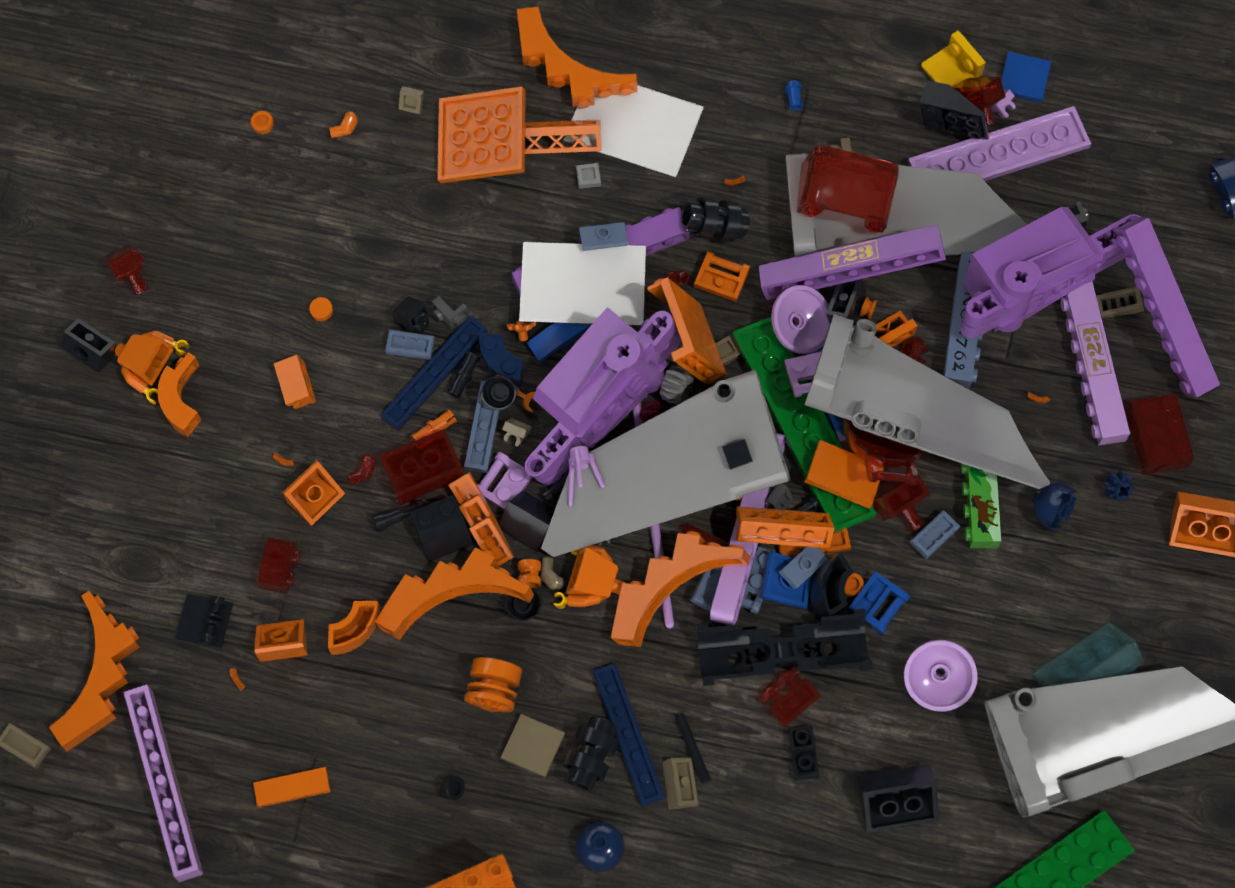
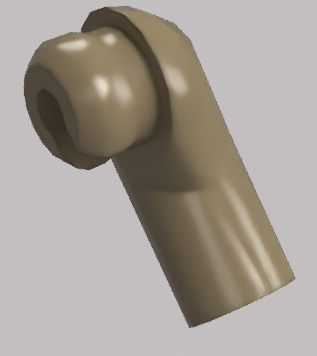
M549 557L542 558L540 576L542 582L550 589H562L564 579L553 572L554 559Z

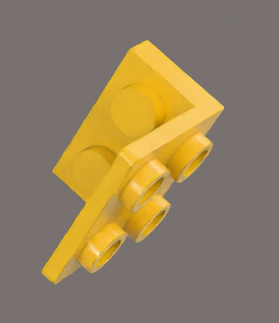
M958 30L951 35L949 45L922 62L921 67L934 82L949 84L958 91L982 75L986 62Z

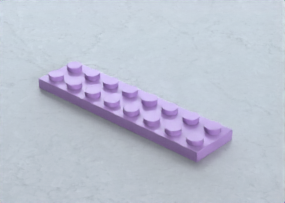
M1073 106L988 133V140L971 138L908 159V164L910 167L977 173L984 181L1088 149L1091 146V142Z

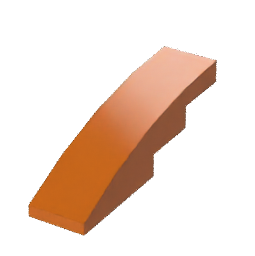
M469 472L450 483L449 487L458 500L459 508L469 523V529L482 551L483 549L491 551L496 556L495 559L499 566L512 559L514 556L506 538L471 473Z

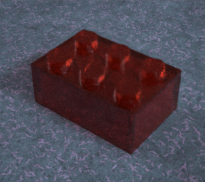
M1177 393L1131 401L1126 414L1143 475L1188 468L1195 458Z
M445 429L379 456L400 505L445 487L464 476L463 468Z

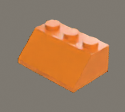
M1178 492L1172 512L1169 546L1235 557V501Z

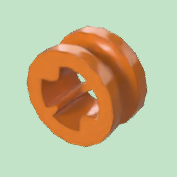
M866 297L860 316L866 315L871 320L877 300L870 301Z

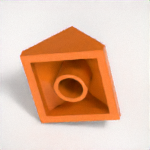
M317 460L282 492L287 504L311 526L345 494Z
M304 619L256 625L254 650L259 661L264 662L307 656Z

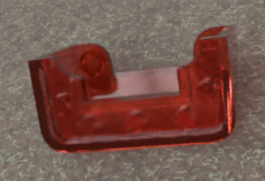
M817 146L813 148L801 164L797 212L808 217H816L826 209L865 219V228L873 233H882L888 224L899 176V167L895 163L829 146Z

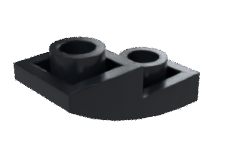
M813 727L788 728L795 781L819 778Z

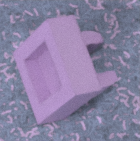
M1010 90L997 92L984 108L990 114L997 112L999 117L1006 118L1009 115L1006 113L1005 107L1008 110L1016 108L1015 104L1011 101L1015 95Z

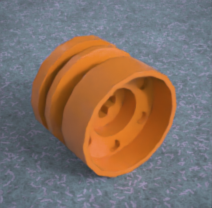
M484 657L473 659L470 677L479 682L467 684V690L470 692L465 693V702L491 712L514 711L515 703L513 700H516L517 694L508 688L519 687L522 669L517 665L498 659Z

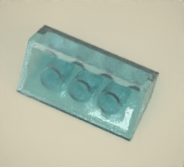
M1107 623L1032 672L1041 687L1127 675L1144 664L1137 642L1111 623Z

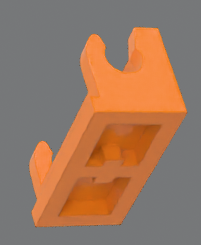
M298 355L274 363L287 406L293 405V408L297 409L311 403H316L305 362Z

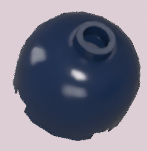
M1052 483L1045 486L1042 490H1038L1033 497V509L1038 522L1052 531H1058L1062 527L1059 525L1062 518L1064 517L1067 521L1075 507L1077 497L1073 493H1077V490L1061 483Z
M598 821L590 823L581 830L577 837L576 852L578 859L583 866L596 872H605L613 869L620 863L624 855L625 843L623 836L615 826L608 822Z

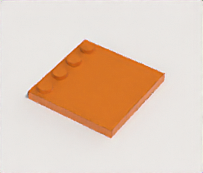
M523 87L439 99L437 180L440 183L525 172V89Z

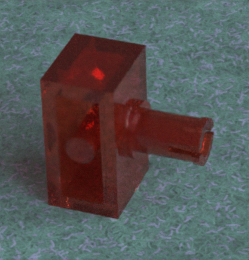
M1000 76L966 78L953 86L956 91L985 114L987 125L995 122L991 106L1006 97Z
M128 244L105 256L117 280L121 281L127 278L135 295L149 289L139 272L143 269L141 263L144 260L136 247L132 249Z
M916 474L875 498L873 504L883 521L902 514L913 532L919 529L920 526L925 525L914 506L917 502L930 495V492L919 474Z
M267 537L256 582L260 589L288 594L289 587H293L295 581L294 565H298L300 560V551L295 542Z

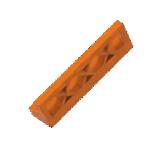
M601 120L525 122V137L532 142L525 148V154L602 150ZM587 134H596L597 145L587 146L582 139ZM564 135H571L576 141L572 146H564L559 140ZM542 136H549L554 142L549 147H542L537 141Z
M901 310L876 324V332L885 333L879 339L892 348L915 335L917 324L913 318L908 321ZM897 319L901 321L902 325L894 330H889L892 322Z
M739 506L736 508V515L739 521L736 533L738 542L830 548L834 525L829 513Z

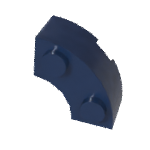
M1231 157L1210 164L1209 180L1220 195L1222 210L1235 219V157Z
M480 333V349L486 369L493 376L498 374L499 376L507 377L521 390L524 371L523 359L514 357L506 350L503 335Z

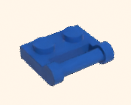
M875 571L852 602L848 611L853 614L854 609L865 608V623L872 627L875 632L883 635L887 630L886 626L901 605L909 600L910 596ZM891 593L895 596V599L878 621L873 616Z

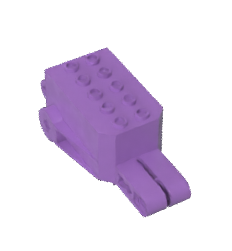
M1060 207L972 254L963 283L972 298L968 301L961 320V333L965 337L976 338L992 329L1002 332L1016 331L1022 326L1025 319L1068 293L1093 281L1096 273L1126 258L1124 250L1117 243L1115 229L1141 216L1135 214L1128 215L1089 236L1069 207Z
M607 307L539 384L533 399L559 423L527 458L525 470L530 476L546 487H552L562 478L561 475L569 470L568 459H570L569 451L571 448L586 446L588 449H594L649 393L661 388L660 385L666 375L665 368L669 364L667 359L682 343L674 318L668 312H656L650 319H646L641 324L640 330L636 332Z

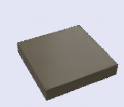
M521 714L501 759L546 778L565 737V733Z

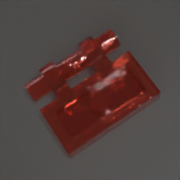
M792 667L788 672L784 671L779 675L780 679L773 685L766 686L763 689L764 692L757 697L763 705L770 699L775 703L769 708V712L784 728L821 698L820 693L806 678L799 683L794 680L800 674L795 667ZM787 685L791 690L781 697L778 692Z

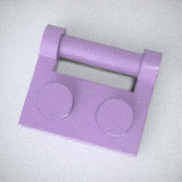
M821 352L784 360L794 398L809 392L811 382L801 385L798 382L813 379Z
M498 452L495 456V462L480 484L477 485L488 502L505 511L509 501L524 490L533 477L526 472L523 466L509 459L505 454ZM503 466L507 467L508 470L492 493L489 492L487 489Z

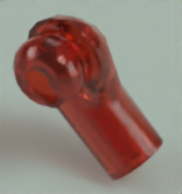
M682 270L670 271L664 277H668L678 286L685 285L690 281L689 273Z
M365 454L361 457L359 471L348 475L351 485L372 477L376 462L370 454Z

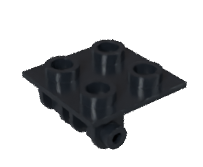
M187 593L175 639L222 648L234 603L224 601L225 598L216 596L213 599Z

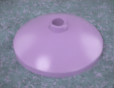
M797 285L785 289L774 302L771 315L774 333L779 342L791 352L809 354L819 350L824 345L830 327L826 316L829 306L818 291L808 286Z
M932 640L920 645L911 653L905 665L904 681L910 696L919 705L933 711H949L960 707L972 696L977 684V668L970 653L961 645L949 640ZM943 668L945 673L939 675L936 673V670Z

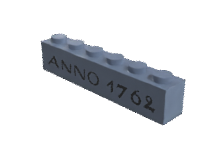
M961 252L958 262L943 376L970 389L971 383H976L978 369L974 368L975 361H979L981 348L977 347V342L982 340V335L976 338H968L960 331V324L966 305L972 298L963 283L973 254Z

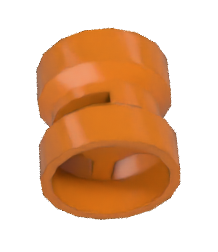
M534 559L518 561V571L520 572L518 578L529 582L531 588L540 587L541 578L539 577V571L541 570V562Z

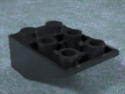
M928 80L919 102L926 127L932 130L948 131L954 135L963 134L974 139H989L985 114L949 84Z

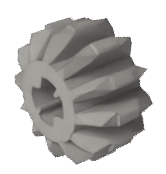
M672 365L666 371V375L660 385L662 399L676 405L687 400L694 385V375L681 366Z

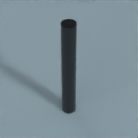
M684 713L677 714L675 716L701 782L702 784L709 782L711 778Z

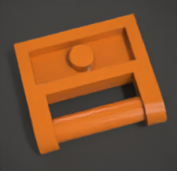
M708 251L695 280L694 288L737 302L751 266L731 262L714 256L715 253ZM713 264L738 273L739 277L711 268L710 265Z

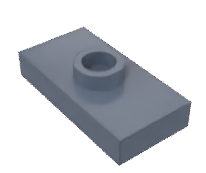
M624 222L579 228L582 251L628 246Z
M389 330L385 352L386 354L430 360L435 337Z
M943 510L910 541V544L927 560L960 528V525Z
M805 547L779 573L795 590L821 567L828 558L819 547Z
M723 567L702 573L691 596V602L708 612H711Z

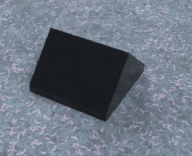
M522 490L509 501L499 526L503 533L538 553L542 547L555 509Z

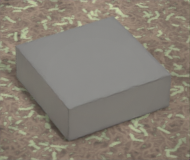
M598 163L576 165L579 189L601 186Z

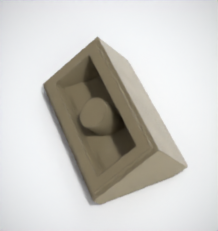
M670 758L663 761L662 767L668 808L680 809L698 806L692 758Z

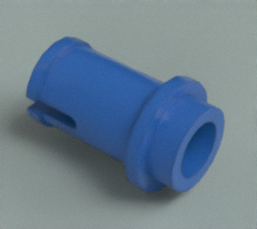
M790 81L786 83L785 92L788 93L789 110L792 109V111L803 108L801 98L802 85L799 84V81Z

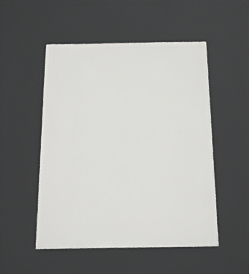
M638 85L637 92L631 95L619 94L611 95L607 98L594 97L595 105L588 108L577 107L572 121L601 120L602 150L598 152L674 177L678 174L704 108L703 106ZM587 134L582 141L587 146L597 145L596 134ZM565 135L564 141L570 143L576 141L571 135Z
M523 242L519 321L593 324L608 307L628 325H641L644 319L646 246L628 245L582 251L581 244Z

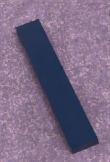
M469 316L380 415L381 418L399 432L465 358L466 353L476 346L479 342L480 333H487L488 329L472 316Z
M613 663L593 670V675L610 722L617 726L615 735L619 741V746L641 807L665 799L616 664Z

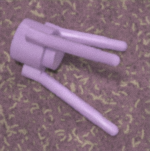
M586 446L573 447L569 451V507L573 505L575 469L579 488L582 487L581 470L588 468V464L591 465L600 487H605L595 463L594 454H589L588 447Z

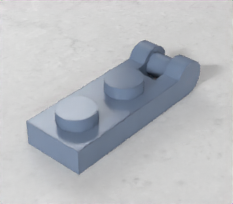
M758 547L740 608H747L751 610L750 613L756 615L764 600L760 596L767 553L770 552V550ZM750 594L755 596V601L747 599V595Z

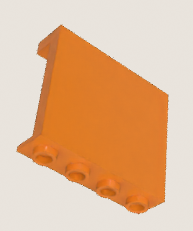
M668 277L658 279L653 285L647 287L649 292L670 307L684 347L671 353L674 362L706 385L727 376L701 304Z
M503 854L427 888H515V885L512 881L513 876Z

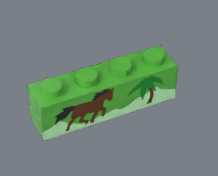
M961 463V473L965 474V482H962V495L966 496L967 504H964L963 515L964 518H968V527H965V540L969 541V548H998L1001 543L997 475Z

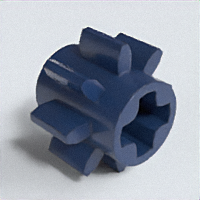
M1121 470L1118 473L1109 474L1106 482L1103 483L1107 488L1105 493L1109 498L1114 497L1116 501L1126 499L1134 489L1130 484L1133 479L1128 474L1124 475Z

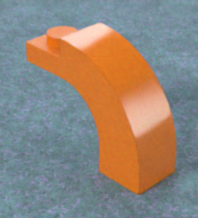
M189 352L185 357H181L178 360L175 370L169 366L165 367L158 384V400L165 417L176 431L187 438L201 421L198 412L183 403L181 399L185 383L199 366L196 357Z

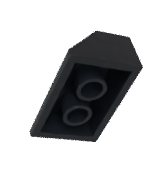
M929 764L857 776L859 798L867 833L939 821L936 779Z

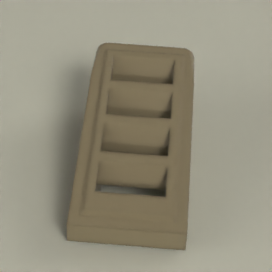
M1137 286L1096 296L1101 318L1144 311L1140 290ZM1129 297L1134 298L1135 304L1130 305ZM1120 298H1124L1126 306L1121 307ZM1115 299L1116 309H1112L1110 300ZM1101 301H1106L1107 311H1103Z

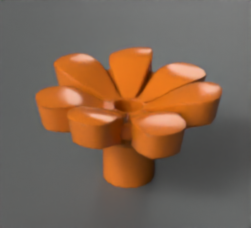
M516 321V324H507L506 326L509 331L514 330L518 333L519 341L528 340L527 331L536 326V322L524 323V321Z

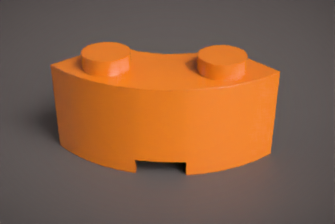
M354 601L352 610L345 619L338 623L329 624L328 649L331 655L350 652L361 646L372 635L377 626L375 620L381 610L378 601Z

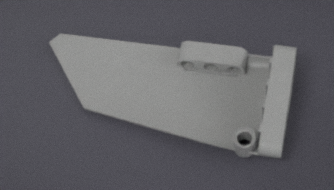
M822 147L815 148L810 154L786 155L794 257L937 224L941 232L945 256L960 255L961 252L975 253L1027 225L977 173L832 157L829 151Z
M836 314L833 315L805 406L850 420L858 429L1037 489L1050 484V481L1028 449L1007 409L890 347L875 336L877 326L872 321L861 319L855 326L853 325L854 320Z
M756 370L721 380L715 386L589 452V454H594L595 463L605 487H600L591 465L588 464V468L581 470L582 487L579 488L575 469L573 505L569 507L568 474L541 549L555 557L790 481L789 471ZM723 384H727L731 388V393L726 398L721 397L719 394V388ZM745 439L753 462L730 470L722 447Z
M1184 667L1034 689L1022 688L985 701L999 758L1021 817H1030L1049 810L1056 805L1079 800L1132 781L1137 777L1235 743V704ZM1021 693L1027 695L1029 699L1026 707L1019 703V695Z

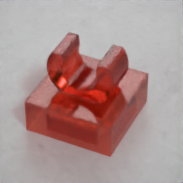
M915 337L903 342L901 353L924 364L926 360L921 358V354L927 353L928 349L923 346V339Z

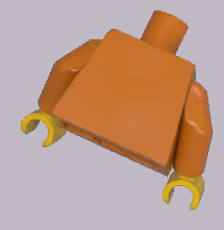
M151 331L142 335H132L126 345L122 343L117 345L115 354L118 356L117 362L122 366L121 373L127 384L138 392L145 393L151 404H156L153 399H150V396L153 393L158 394V389H150L147 386L154 384L174 350L173 348H175L177 356L185 357L186 353L178 348L185 347L189 349V345L185 340L176 342L174 338L164 333Z
M590 545L571 551L577 557L566 590V594L569 595L565 597L561 592H556L554 596L557 598L562 597L563 600L561 603H553V605L558 609H562L566 605L569 607H587L599 604L602 600L609 598L611 592L620 595L622 583L626 582L616 579L618 566L613 563L612 558L603 547Z

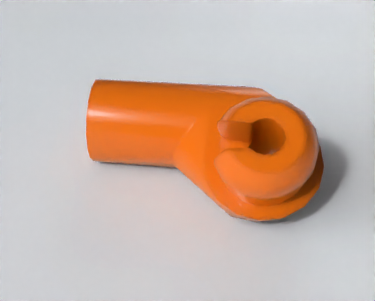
M347 112L341 125L329 128L331 138L350 135L358 122L355 113Z

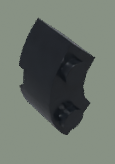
M842 552L829 557L816 570L813 576L810 599L813 612L818 621L821 620V617L832 616L848 605L845 597V584L853 571Z

